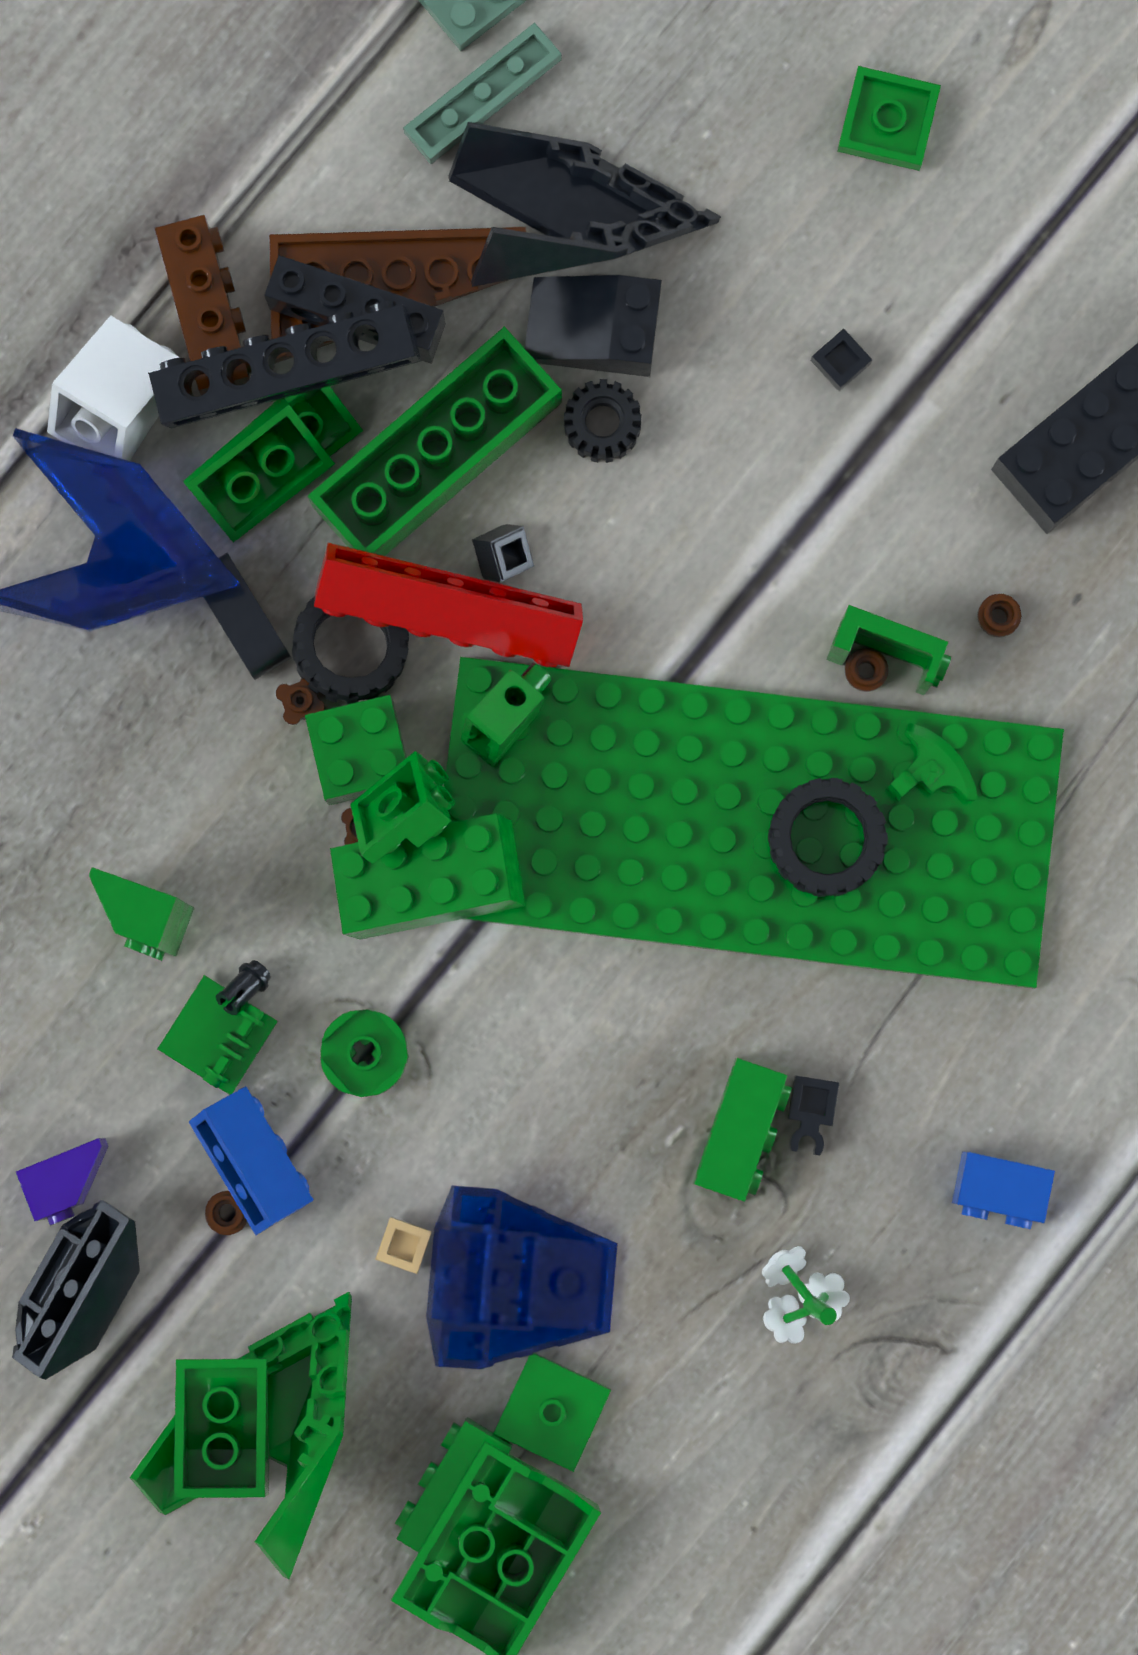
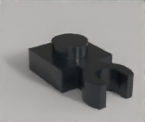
M794 1076L788 1119L800 1121V1126L790 1137L789 1147L791 1151L797 1152L799 1140L803 1136H810L815 1143L813 1155H821L824 1148V1140L819 1133V1126H833L839 1082Z

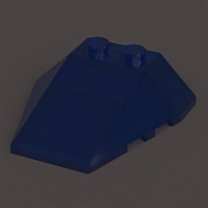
M452 1185L435 1224L426 1319L435 1366L484 1369L494 1366L495 1363L516 1357L522 1358L533 1355L534 1352L547 1348L560 1347L609 1333L618 1243L549 1214L543 1209L529 1205L498 1189Z

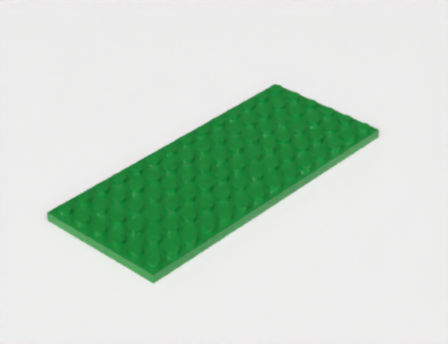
M460 657L446 766L449 780L444 783V788L450 793L455 802V806L449 810L450 823L494 813L512 820L525 900L524 907L465 918L463 920L1015 987L1037 988L1064 729L542 667L551 676L552 681L541 692L544 700L540 712L493 767L460 739L465 719L509 670L521 676L530 665ZM909 723L919 725L937 734L947 741L961 756L976 786L977 799L975 801L966 802L955 790L947 787L940 788L930 795L919 784L915 785L901 799L897 800L886 788L916 760V747L905 735L906 726ZM839 778L849 784L852 782L860 786L863 792L867 795L870 794L877 802L876 806L883 813L886 821L885 828L888 834V841L883 861L872 877L863 885L840 896L818 897L793 887V884L780 875L779 869L773 863L770 855L768 833L773 814L780 802L794 788L813 779ZM830 801L814 803L802 810L794 820L791 831L792 848L799 861L812 871L823 874L842 872L852 866L861 855L864 844L863 828L855 813L843 804Z

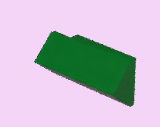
M330 386L275 401L183 482L234 543L332 467L335 463L330 456L361 433L363 429Z

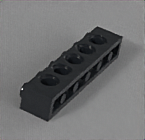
M393 300L384 301L370 306L371 313L354 317L353 312L340 313L328 317L327 325L311 328L309 323L299 324L285 329L286 336L270 340L269 335L255 336L244 340V347L228 351L226 346H220L201 352V359L187 363L185 358H174L161 362L159 364L161 370L148 373L161 424L172 429L422 362L409 310L403 304L396 306ZM369 329L377 330L379 340L376 347L370 351H361L358 344L360 335ZM325 341H334L336 354L333 359L325 363L319 362L317 359L319 345ZM284 352H291L294 357L293 367L287 373L278 374L275 370L276 358ZM249 363L252 370L251 378L243 385H236L233 380L234 370L240 364ZM206 374L210 382L209 389L204 395L195 397L192 393V382L197 376Z

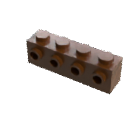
M205 215L156 227L158 243L190 361L201 359V352L210 348L226 346L228 351L242 348L239 334L246 332L240 307L232 308L228 293L235 292V287L229 267H220L217 253L224 252V247L218 227L210 228ZM249 363L240 364L234 370L233 380L236 385H243L251 378L252 370ZM206 374L195 378L201 396L208 391L210 385Z

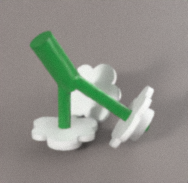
M801 1246L794 1247L790 1251L781 1250L775 1253L762 1270V1275L765 1277V1282L769 1287H773L778 1283L786 1285L791 1282L798 1291V1297L803 1303V1308L799 1309V1303L792 1295H785L782 1298L773 1297L769 1300V1310L764 1313L763 1321L766 1328L774 1332V1337L779 1343H784L787 1340L793 1344L801 1342L804 1338L802 1326L806 1324V1316L816 1318L824 1325L833 1324L841 1317L842 1307H845L850 1301L849 1294L843 1291L844 1280L836 1273H830L825 1277L821 1273H813L809 1278V1283L806 1284L797 1276V1271H800L806 1265V1260L804 1259L806 1252Z

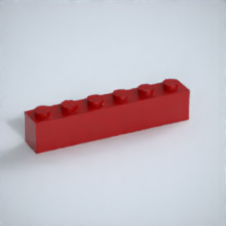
M327 543L314 601V607L321 608L323 612L331 616L345 617L350 615L359 617L377 627L397 626L405 628L411 634L419 637L435 635L447 638L453 644L461 647L477 645L489 648L494 653L503 657L519 655L531 658L536 663L545 667H557L558 665L570 667L583 624L581 603L332 543Z

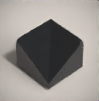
M505 524L472 539L480 571L485 580L503 582L534 567L524 526Z

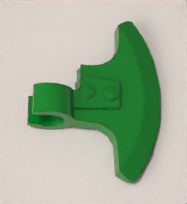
M909 723L906 726L905 735L916 747V760L886 788L897 800L901 799L915 785L919 784L930 795L940 788L947 787L955 790L966 802L975 801L977 799L976 786L961 756L947 741L937 734L919 725Z

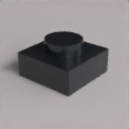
M842 329L811 357V362L840 392L871 365L872 358L845 329Z

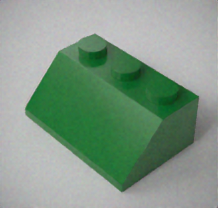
M92 867L89 878L115 934L127 938L124 947L161 961L165 953L176 957L194 907L177 897Z

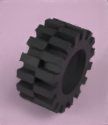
M600 379L599 384H593V381L585 383V388L582 390L578 387L573 392V398L568 399L564 413L565 435L568 437V443L572 448L575 447L578 450V455L584 458L585 455L591 457L592 462L598 463V459H605L606 463L613 462V458L619 456L621 459L626 455L629 448L633 449L636 445V439L640 435L642 414H640L639 402L634 400L633 393L629 389L625 391L622 389V384L616 381L612 385L607 384V379ZM607 406L618 414L620 423L617 430L611 435L597 436L587 428L586 417L595 407Z

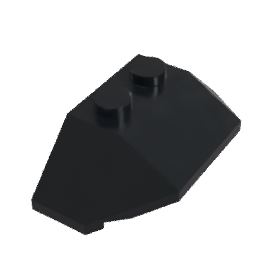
M100 1200L93 1205V1208L78 1214L61 1226L18 1302L15 1328L17 1345L13 1347L12 1358L39 1378L44 1380L50 1378L98 1347L140 1272L136 1224L133 1219L109 1203Z

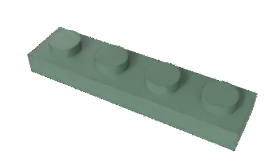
M534 22L404 126V134L426 160L433 164L461 141L468 122L483 124L562 60V54Z

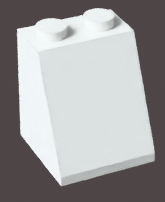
M110 315L52 383L47 433L120 476L159 416L148 373L161 370L159 365L161 362L180 357L170 348L163 345L160 346L142 335L134 326L124 324Z

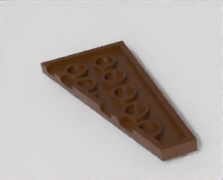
M506 227V228H503V229H509V230H515V231L526 232V227ZM491 228L269 235L270 278L277 258L280 255L433 307L505 282L500 281L472 287L471 284ZM271 310V339L286 336L285 329L308 322ZM311 324V328L319 327L317 325ZM325 341L321 343L318 348L327 346L335 342ZM284 352L276 358L275 364L293 358L292 353Z

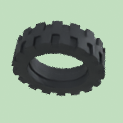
M315 596L310 599L303 612H300L297 618L292 641L293 660L297 664V671L302 679L305 678L309 683L308 687L316 694L321 692L326 695L327 700L336 703L337 700H344L346 704L357 703L359 700L378 698L380 693L384 691L386 693L391 689L396 679L400 677L409 650V632L407 629L392 625L380 627L385 635L387 649L385 658L376 670L368 675L353 678L336 675L322 665L316 656L314 646L316 631L323 621L331 617V615L323 612L321 608L314 607Z
M839 778L813 779L794 788L777 807L768 833L770 855L773 863L779 869L780 875L793 884V887L818 897L840 896L863 885L872 877L883 861L888 841L885 817L876 806L877 802L870 794L867 795L863 792L860 786L852 782L849 784ZM825 801L843 804L854 812L862 825L864 834L862 852L855 863L842 872L832 874L815 872L802 864L793 851L791 841L793 823L800 812L814 803Z

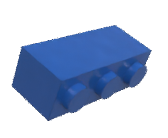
M246 1086L203 1109L189 1121L190 1126L256 1236L296 1213L314 1200L309 1193V1185L306 1178L296 1171L287 1156L284 1141L273 1132L265 1119L262 1104L255 1096L251 1095Z

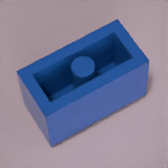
M962 1152L952 1203L963 1206L962 1215L988 1220L989 1212L1006 1215L1005 1224L1031 1229L1033 1221L1045 1223L1055 1171L976 1153Z

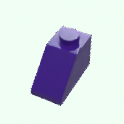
M106 1138L95 1139L16 1171L34 1221L47 1219L51 1226L75 1216L72 1208L84 1204L109 1147Z

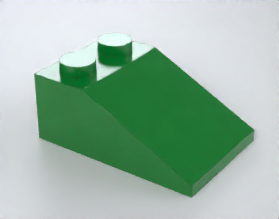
M176 1359L174 1498L266 1497L269 1495L267 1359Z

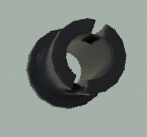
M252 960L250 963H243L239 967V974L216 995L218 1004L222 1005L226 1000L230 1001L223 1009L231 1015H237L240 1009L258 991L264 992L268 988V981L271 978L269 971L264 965L255 960Z

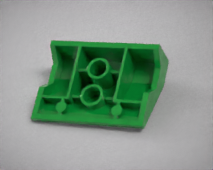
M485 1441L393 1594L391 1601L433 1627L453 1633L486 1655H517L600 1516V1508L597 1503L561 1481Z

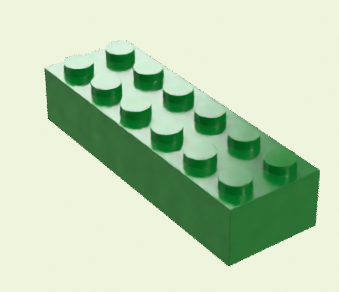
M504 326L308 495L309 501L315 511L347 547L386 556L562 403V389Z

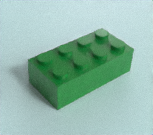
M498 813L448 823L438 836L428 839L418 848L405 838L394 852L384 855L373 865L361 856L358 842L330 848L342 934L359 940L525 906L512 820Z

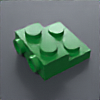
M415 750L350 803L360 854L372 865L384 855L394 852L405 838L418 848L428 839L438 836L446 825L451 822L449 810L455 806V802L450 793L442 786L449 778L438 762L433 759L428 762Z

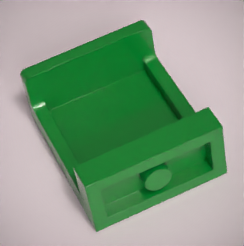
M848 605L826 659L843 665L853 643L877 650L882 654L922 668L923 673L916 693L924 695L931 686L937 688L939 682L943 681L951 661V656L944 654L948 641Z

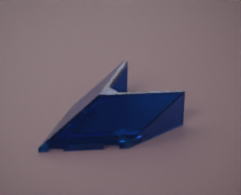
M15 428L13 433L14 439L92 531L95 538L87 563L0 589L1 612L90 632L241 585L140 464Z

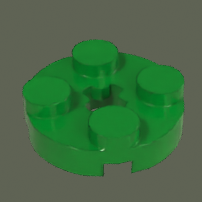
M368 1009L349 1011L336 1018L326 1029L320 1049L321 1067L327 1079L338 1090L358 1097L380 1095L391 1089L402 1077L409 1058L407 1041L399 1025L387 1015ZM361 1042L365 1046L369 1043L374 1044L376 1049L372 1055L375 1060L370 1065L365 1061L359 1064L354 1062L353 1057L357 1054L354 1048L356 1043Z

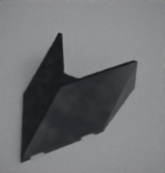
M472 122L467 123L448 175L449 182L544 234L540 235L491 227L471 280L472 287L617 259L717 224L721 216L707 208L704 212L697 211L692 205L683 201L684 196L626 163L623 167L618 168L600 158L602 150L590 143Z

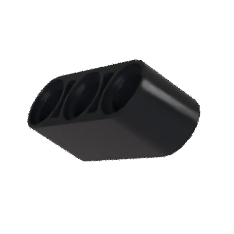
M228 553L190 574L254 680L292 658Z

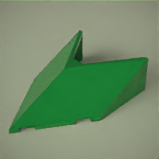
M350 1292L334 1299L335 1306L315 1317L308 1313L248 1346L250 1352L238 1358L267 1359L269 1459L287 1467L285 1498L254 1542L279 1573L287 1579L291 1577L343 1438L352 1295ZM175 1415L130 1476L134 1484L157 1511L163 1515H167L196 1499L174 1498Z

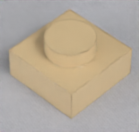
M390 1217L375 1260L418 1274L432 1231Z

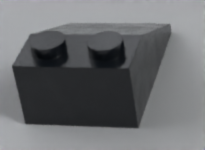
M625 275L534 277L525 341L526 351L538 364L650 377L662 280Z

